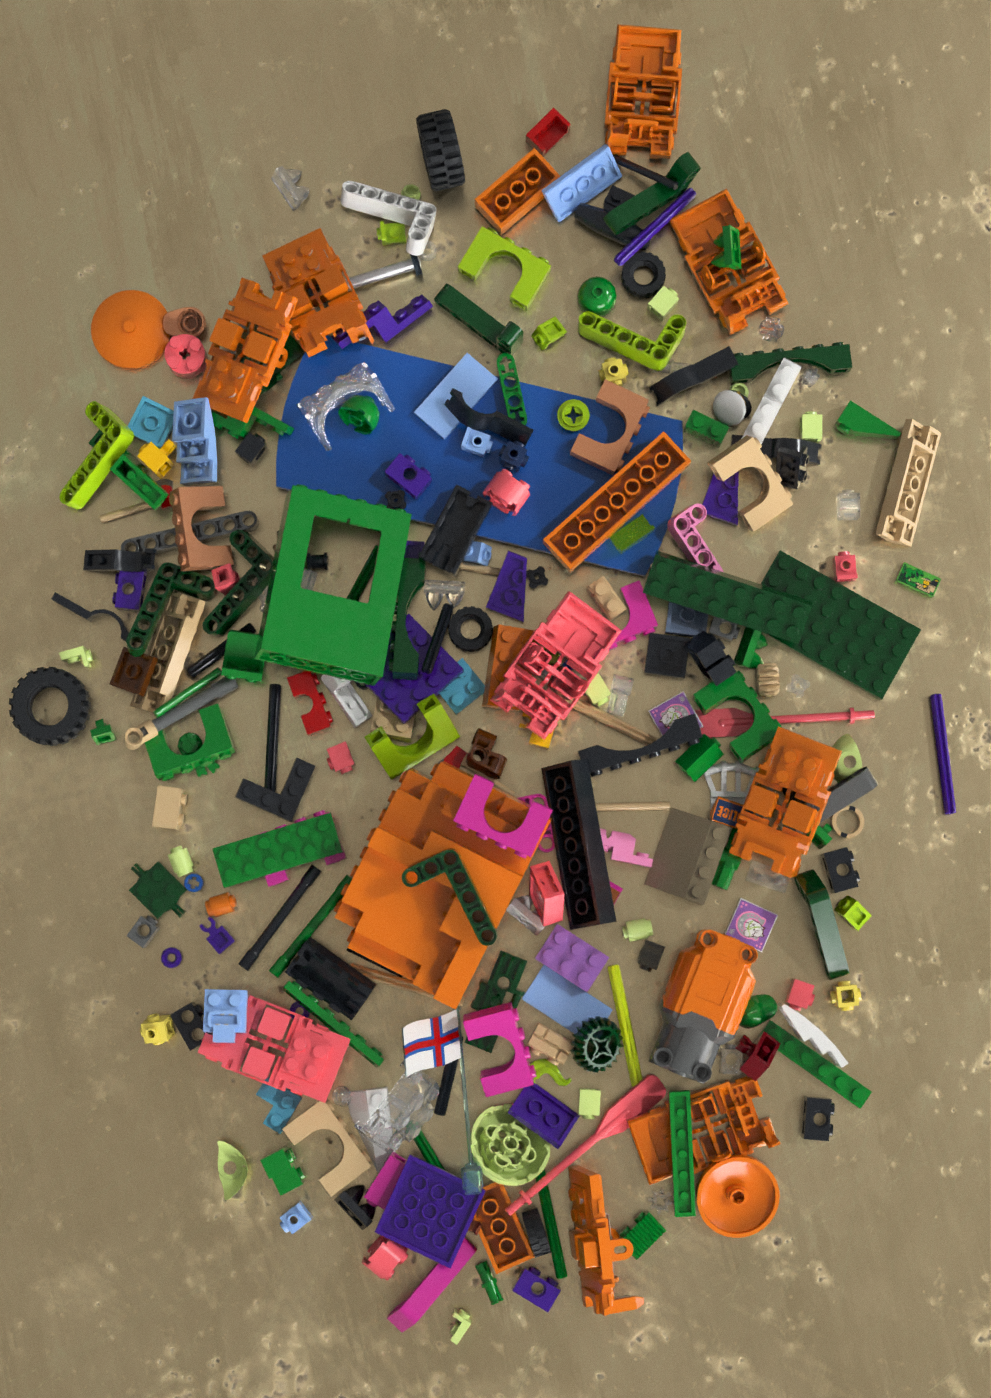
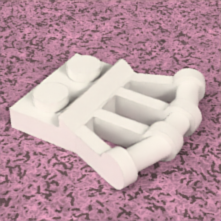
M721 761V763L711 766L703 774L710 790V811L718 796L744 805L754 776L759 771V768H753L743 763L740 764L739 761H735V763ZM727 771H735V791H727ZM721 772V791H716L710 775ZM741 772L751 775L746 791H741Z

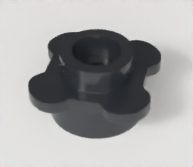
M403 490L388 491L385 494V498L388 501L387 508L393 510L405 509L407 506L404 502L405 492Z
M539 566L535 570L529 569L526 571L530 588L535 589L537 586L548 584V578L544 574V567Z

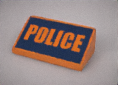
M718 796L710 811V818L712 821L738 829L735 825L739 822L738 817L743 804ZM746 809L747 812L755 814V812Z

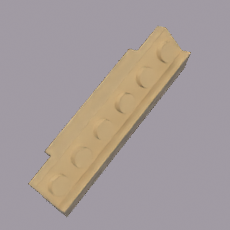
M913 419L905 420L876 534L881 537L880 540L906 547L912 546L941 432L933 427L923 426Z
M172 592L148 655L158 658L157 664L144 697L134 694L130 706L153 713L154 710L172 699L186 656L190 651L193 636L197 631V625L203 613L205 601Z

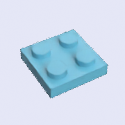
M143 396L128 427L133 431L135 438L148 444L152 442L160 449L167 441L173 429L174 411Z
M463 658L457 663L464 669V672L439 693L456 715L484 694L485 685Z

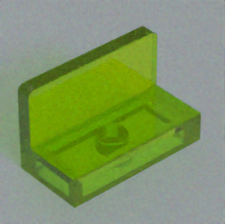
M642 514L610 536L609 539L618 552L623 554L653 533L655 527L651 526Z

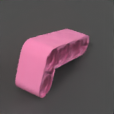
M694 504L673 516L668 521L667 527L688 561L706 567L709 566V568L723 572V569L695 528L697 524L706 518V508L702 504ZM693 509H696L698 512L697 518H694L692 515ZM677 520H680L682 523L681 530L676 526ZM688 537L693 539L692 547L687 543ZM699 554L704 556L703 563H700L698 560Z

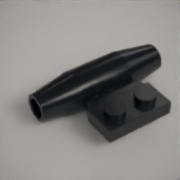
M614 185L611 186L604 200V209L580 203L574 215V218L593 231L626 246L643 231V229L634 224L622 233L615 235L603 220L605 215L635 196ZM652 238L640 250L646 251Z

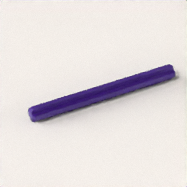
M688 188L615 256L614 262L618 266H622L672 217L676 216L695 198L696 191Z
M932 694L930 701L944 813L954 814L956 813L942 695Z

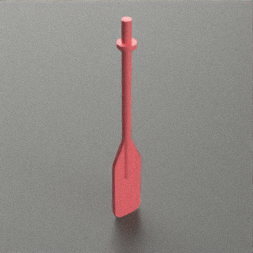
M850 707L849 712L771 716V718L776 719L780 724L849 720L850 724H854L855 719L875 718L874 710L854 711V707ZM737 708L713 709L706 715L701 710H695L704 726L701 728L702 735L705 734L709 738L739 736L749 730L754 721L753 714Z
M653 1074L647 1075L608 1108L595 1133L526 1192L523 1190L519 1191L520 1197L505 1209L506 1212L511 1216L525 1203L530 1205L532 1203L530 1199L596 1142L624 1132L629 1128L627 1119L647 1113L666 1095V1088L660 1079Z

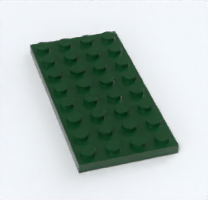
M780 550L762 580L761 585L812 601V608L799 644L764 632L761 633L882 700L921 629Z

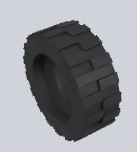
M650 252L635 253L624 263L621 275L623 287L626 288L628 293L632 294L631 296H636L640 299L655 296L664 285L666 269L663 266L662 260L657 255H653ZM640 266H647L653 272L652 281L646 285L639 284L634 279V271Z
M475 606L463 607V609L457 610L449 621V637L458 649H462L465 652L479 651L491 640L493 633L492 621L481 608H475ZM473 619L480 625V634L474 639H467L461 634V625L466 620Z
M538 1208L522 1212V1218L535 1258L551 1253Z

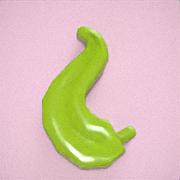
M538 1059L530 1064L534 1065L537 1077H534V1083H536V1079H539L540 1076L546 1073L559 1086H566L572 1081L571 1078L565 1080L558 1067L547 1061V1059Z

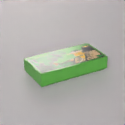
M904 562L895 582L932 598L941 578Z

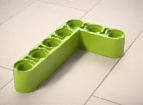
M589 311L581 313L578 320V332L581 336L656 371H661L667 366L683 339L686 329V319L679 314L673 315L669 318L656 342Z
M92 401L87 405L85 414L104 434L64 486L59 496L61 503L76 510H80L85 506L111 471L110 468L126 451L134 438L133 431L111 409L96 401Z

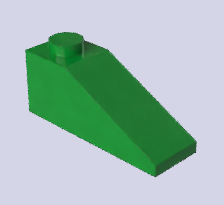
M851 400L835 423L838 426L837 429L846 435L897 440L901 432Z

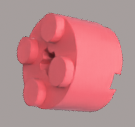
M181 334L170 339L165 348V360L176 376L182 379H193L206 369L207 363H205V359H208V356L198 338L189 334ZM189 354L190 356H187L186 360H184L183 356Z
M502 469L501 472H496L483 491V496L486 497L488 495L490 497L489 501L500 511L506 514L511 511L513 512L512 516H516L530 496L528 491L530 486L522 480L518 481L513 478L512 473L508 470Z
M380 1235L367 1252L370 1253L368 1258L363 1257L362 1264L380 1279L389 1280L395 1272L393 1269L398 1263L401 1265L407 1259L408 1254L406 1252L408 1249Z

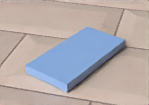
M604 144L541 191L555 219L561 222L576 211L580 203H587L620 179L622 174L609 146Z
M466 353L415 410L414 414L445 440L460 423L444 405L446 400H450L452 397L450 394L452 388L462 392L466 404L473 408L495 384L498 378L470 354Z
M545 965L542 966L522 1000L574 1034L578 1032L576 1027H582V1021L588 1022V1017L595 1018V1016L608 1018L613 1010Z

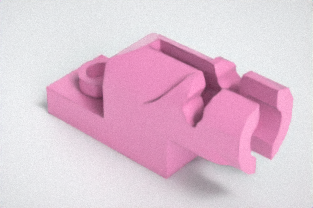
M600 828L604 851L608 853L612 851L610 860L652 867L653 859L649 858V854L637 852V855H633L636 839L632 835L612 831L611 836L607 838L606 829Z

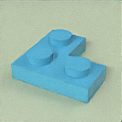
M263 1083L256 1095L273 1105L263 1124L281 1134V1129L288 1123L302 1097L290 1092L291 1090L288 1088L284 1092Z

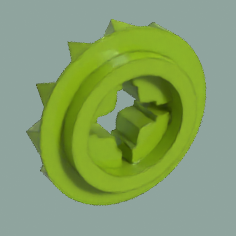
M570 399L562 403L557 413L559 424L565 430L573 432L582 430L588 424L590 417L588 407L582 401ZM572 408H574L575 414L582 415L576 417L575 423L567 416L571 414Z

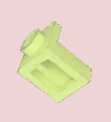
M84 646L59 652L61 660L68 662V664L79 662V658L82 657L84 666L87 668L91 667L90 662L93 661L90 649L87 650Z
M454 1309L452 1312V1316L460 1321V1324L456 1322L449 1332L452 1334L450 1340L456 1345L472 1322L469 1319L470 1315L462 1309L459 1311Z

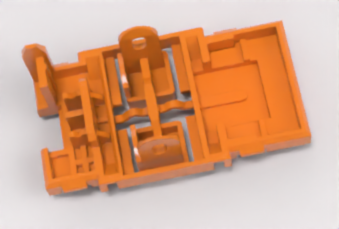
M617 24L615 47H613L612 56L614 62H610L604 124V128L608 129L606 131L605 144L609 146L612 154L626 156L627 146L650 148L651 159H670L671 150L674 147V137L672 136L677 133L682 78V68H678V65L681 64V30ZM638 81H642V92H636V87L623 86L618 85V83L637 85ZM646 82H651V86L671 88V90L652 88L651 93H646ZM611 83H615V85H612V89H611V99H610V110H608V109H609L610 86H611ZM675 88H678V90H677V102H676V114H675V116H673V115H674V109H675V97H676ZM635 101H641L640 115H635ZM645 102H650L648 116L644 115Z

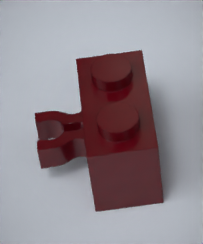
M765 1031L754 1043L746 1035H743L735 1048L746 1054L739 1070L754 1081H757L769 1068L781 1043Z

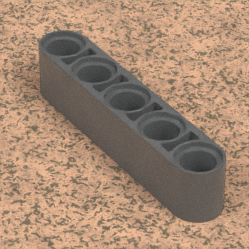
M867 766L828 789V791H831L820 823L877 787L878 782ZM815 805L813 806V808L817 809V811L820 810V807H817Z

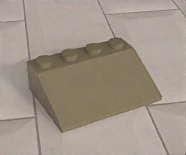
M671 808L653 858L652 867L649 869L644 884L704 905L731 827Z

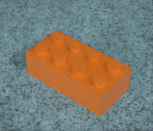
M534 148L475 198V207L495 230L502 235L545 198L541 190L558 179L560 175Z
M500 624L493 627L482 702L483 707L500 709L490 699L495 695L494 691L499 684L505 680L502 677L503 674L508 671V667L535 630ZM516 706L511 707V709L509 710L519 713L523 712Z
M490 1181L479 1186L486 1191L473 1220L482 1224L479 1235L495 1273L498 1274L534 1258L532 1247L517 1212L510 1216L505 1210L512 1204L505 1185Z

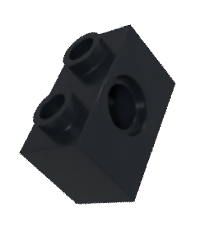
M845 847L821 854L832 893L859 887L857 882H860L858 871L853 869L852 862H854V856L851 850L848 851V848ZM839 864H843L846 867V873L843 876L837 873V866Z
M804 1096L801 1133L803 1139L829 1141V1136L832 1137L833 1124H830V1118L834 1116L835 1104L832 1103V1099ZM817 1113H822L824 1117L820 1124H815L813 1120Z

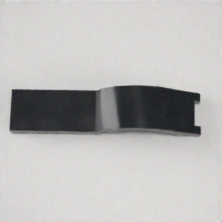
M728 346L693 365L671 373L649 387L651 392L654 391L658 399L656 404L660 406L679 392L692 386L703 384L739 364L731 347Z
M452 388L450 392L452 397L450 400L447 399L444 405L459 422L474 430H490L513 443L518 441L526 446L533 433V429L498 411L484 414L473 410L464 401L462 392Z
M732 434L731 446L738 442L743 435ZM764 438L760 450L770 460L777 459V451L780 447L800 452L803 446L808 447V464L820 465L818 449H821L822 444L795 438Z
M146 548L143 552L117 549L85 550L83 570L152 571L155 570L154 560L157 549Z
M54 593L51 598L54 602L90 622L101 616L115 618L120 624L121 639L126 642L130 631L124 620L117 614L106 609L90 612L58 593Z

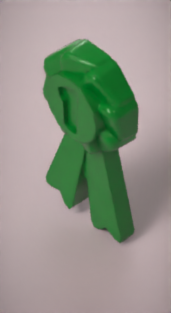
M191 732L182 735L178 741V749L182 755L193 754L203 745L199 735ZM212 761L213 763L206 767L214 773L215 769L219 768L220 765ZM195 767L198 777L202 774L207 775L205 767Z

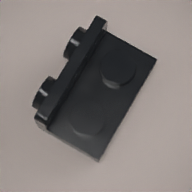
M803 446L800 452L780 447L777 451L776 472L780 475L782 479L780 483L783 486L798 489L801 483H805L808 471H805L809 462V455H807L808 447Z

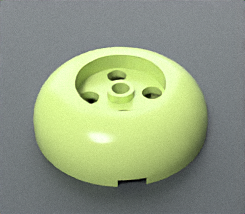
M512 1104L492 1106L479 1115L471 1128L469 1148L472 1159L481 1173L496 1183L507 1186L526 1184L540 1175L546 1167L550 1157V1143L507 1113ZM498 1133H505L506 1137L501 1138ZM491 1147L495 1148L497 1152H493Z

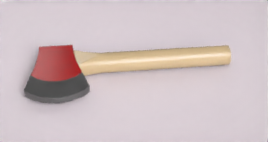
M169 479L156 481L170 496V492L173 491V481ZM169 496L159 506L162 510L172 508ZM142 502L100 515V520L102 523L152 507L146 502Z
M457 745L440 761H445L458 769L462 766L474 774L495 782L494 787L512 796L515 794L513 790L497 779L490 778L468 767L466 763L467 752Z

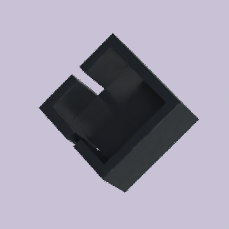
M702 631L684 644L702 675L714 685L718 686L736 673L733 667L735 662L729 654H725L723 651L725 649L724 644L719 638L716 639L713 634L709 635L707 632Z

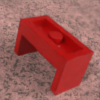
M553 107L526 134L525 142L544 157L570 131L571 124Z

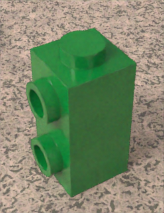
M703 734V738L699 739L700 743L691 745L675 761L683 773L694 782L724 755L719 748L721 744L714 737L710 739L707 735Z

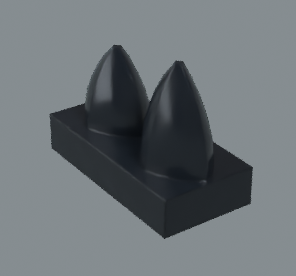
M357 1185L343 1191L334 1200L361 1230H364L373 1222L372 1219L376 1207L371 1206L369 1203L358 1206L364 1193V1185Z

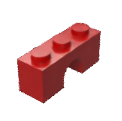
M304 671L287 677L295 699L308 696L313 701L311 711L301 715L307 735L312 736L331 729L330 723L334 721L330 711L326 712L323 704L327 702L323 692L319 693L316 686L320 684L316 673L312 674L310 671Z

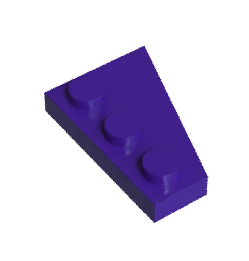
M739 471L725 481L718 480L713 473L702 503L707 510V516L735 526L738 525Z
M508 550L486 608L524 622L527 557Z

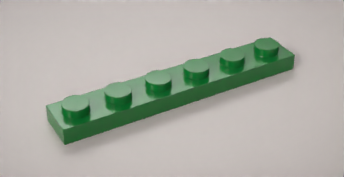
M288 981L283 986L282 990L331 1031L351 1039L349 1046L372 1065L379 1067L384 1059L381 1057L382 1053L375 1047H368L365 1044L366 1040L359 1034L354 1035L349 1031L351 1028L345 1022H338L333 1018L335 1015L328 1008L322 1009L318 1005L319 1001L310 994L308 996L302 992L303 988L298 983Z
M769 1020L758 1037L765 1031L781 1043L777 1051L859 1109L862 1108L872 1093L869 1089L773 1021Z
M690 1090L668 1091L674 1216H696Z

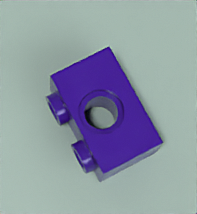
M399 453L385 470V476L418 500L432 482L431 473L424 467L418 468L414 464V459L409 455L403 456ZM407 471H413L415 477L409 480L404 477V474Z
M120 571L116 573L115 584H118L117 592L113 593L112 603L115 604L116 609L132 612L140 611L144 601L147 572ZM133 585V592L129 595L125 594V587Z
M524 1266L512 1287V1291L549 1312L561 1291V1288L558 1286L559 1282L549 1276L547 1279L540 1275L541 1271L533 1266L529 1268ZM535 1282H540L543 1285V1289L540 1292H534L531 1287Z

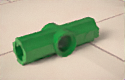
M736 828L731 830L712 881V885L724 890L728 889L733 874L737 871L742 858L729 853L734 835L738 833Z

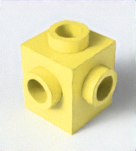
M615 357L604 360V363L601 364V370H598L601 382L606 379L619 386L625 383L626 376L629 375L627 365L622 364V360H616ZM617 369V373L611 372V370Z
M850 981L838 982V986H833V991H830L831 1003H835V1007H841V1011L853 1010V1006H859V1001L861 1000L860 988H857L856 984H850ZM844 991L847 993L846 999H842L841 993Z
M158 1013L147 1016V1019L141 1023L140 1033L144 1037L145 1044L153 1043V1045H160L168 1041L175 1034L170 1015L159 1016Z

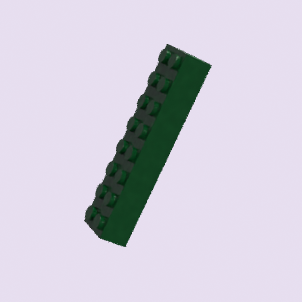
M656 550L643 590L645 594L799 644L812 608V601L658 550Z

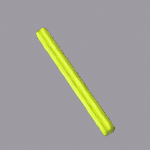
M616 964L608 966V973L621 1036L623 1037L622 1041L632 1087H634L643 1078L620 966Z

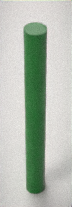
M217 667L154 710L153 714L155 717H160L219 677L221 669Z

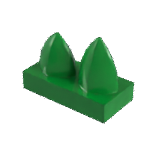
M731 225L723 226V232L715 238L713 243L718 247L724 248V251L719 253L711 263L721 268L742 269L739 229Z
M745 627L734 659L735 666L754 669L759 664H764L761 657L755 652V649H761L768 645L761 631Z

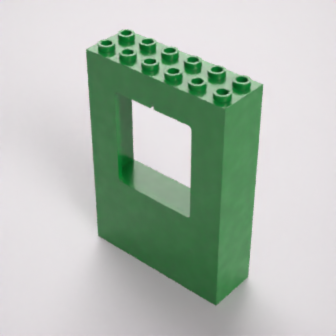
M292 485L285 498L254 659L374 686L383 677L412 514L406 513L403 509H389L383 504H369L363 499L352 500L342 494H328L327 491L322 489L311 490L305 485ZM314 516L347 523V520H350L349 524L376 530L381 533L368 603L301 587Z

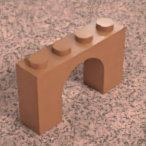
M605 379L596 397V402L618 412L622 416L625 423V432L619 440L609 444L597 442L579 433L570 451V456L614 476L616 471L619 472L625 462L621 459L624 453L628 454L633 445L630 440L633 435H638L642 426L639 422L642 417L646 418L650 407L647 406L649 399Z
M178 487L171 491L169 502L173 510L172 523L176 531L175 543L178 546V563L181 571L213 570L228 563L233 566L231 545H205L195 537L191 527L192 517L196 511H213L225 506L223 487Z

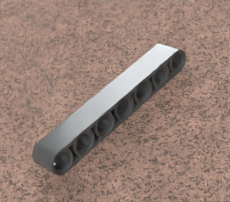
M249 510L193 523L191 527L192 531L195 532V537L201 543H207L228 538L237 529L247 533L253 532L258 528L259 520L256 514ZM247 517L254 518V523L250 526L244 524ZM232 521L235 523L232 530H225L227 522ZM207 527H215V531L213 534H205V530ZM175 528L127 539L121 544V550L127 551L130 545H135V552H143L146 549L147 543L151 540L156 542L154 549H157L155 555L178 550L175 542L171 545L166 544L167 537L176 535Z

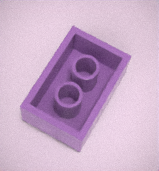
M556 924L535 959L588 992L609 957Z

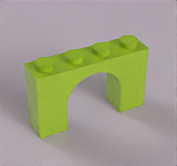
M482 226L458 265V272L476 282L486 263L497 256L513 258L520 265L522 275L510 295V302L527 311L551 271L549 261L543 257H535L529 249L525 247L520 248L514 245L515 242L510 238H502L497 235L498 233L490 227L486 229Z
M434 693L417 703L426 720L425 733L417 742L408 746L396 745L389 739L382 726L364 737L391 780L460 737Z

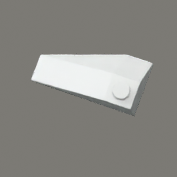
M388 1086L347 1091L349 1113L376 1171L379 1172L391 1151L396 1153Z

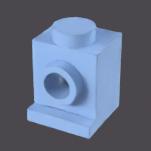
M467 427L461 444V450L484 457L486 452L490 453L493 441H490L491 435ZM480 439L482 442L481 444L476 445L474 443V440Z
M300 1200L281 1215V1222L279 1224L286 1233L290 1231L291 1234H294L309 1222L313 1216ZM296 1216L298 1222L292 1223L290 1218Z

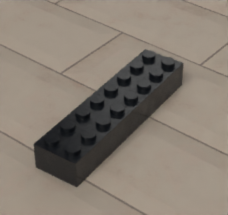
M571 760L541 768L547 804L549 808L553 809L550 815L552 818L551 826L570 930L617 922L588 760Z

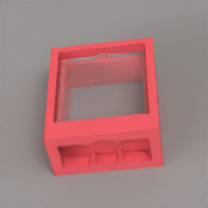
M550 861L530 866L529 896L543 927L563 921L564 891Z

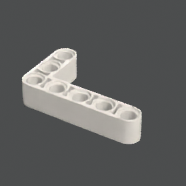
M354 181L343 183L340 202L344 207L411 226L408 232L406 251L415 256L424 252L435 222L436 207L433 204Z

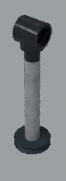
M410 254V259L362 273L349 279L355 289L415 270L418 277V275H423L421 261L417 255ZM345 279L348 284V287L350 288V290H352L347 279ZM315 285L316 289L319 290V285ZM309 288L310 297L314 295L311 288Z

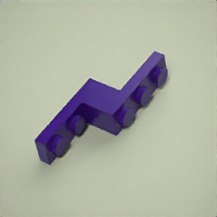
M421 294L413 298L407 306L396 311L394 316L391 315L387 307L379 300L370 304L363 313L367 320L368 329L373 327L377 335L386 343L431 309L433 305ZM343 329L336 331V337L334 335L331 336L341 349L352 342L347 331L343 332Z

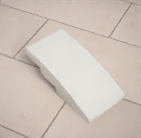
M783 1003L777 1004V1007L799 1040L805 1042L809 1039L817 1053L822 1055L828 1053L834 1064L840 1068L848 1064L837 1047L819 1028Z

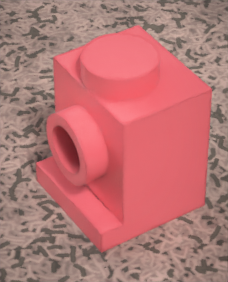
M849 551L838 552V556H834V581L849 582L855 581L858 578L855 555H850ZM843 562H847L849 564L848 569H845L842 566Z
M230 563L211 570L215 588L225 596L240 580L238 573L232 570Z

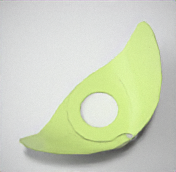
M850 734L841 736L832 746L842 751L834 771V779L838 783L862 768L860 752ZM848 755L854 756L856 759V765L853 768H847L844 765V758Z
M218 1141V1173L224 1190V1200H228L243 1186L248 1173L247 1162L235 1147L224 1141ZM228 1161L236 1164V1171L231 1175L226 1174L223 1169L224 1164Z

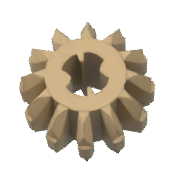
M770 662L759 664L756 672L758 694L765 697L778 695L780 688L778 666L776 663Z

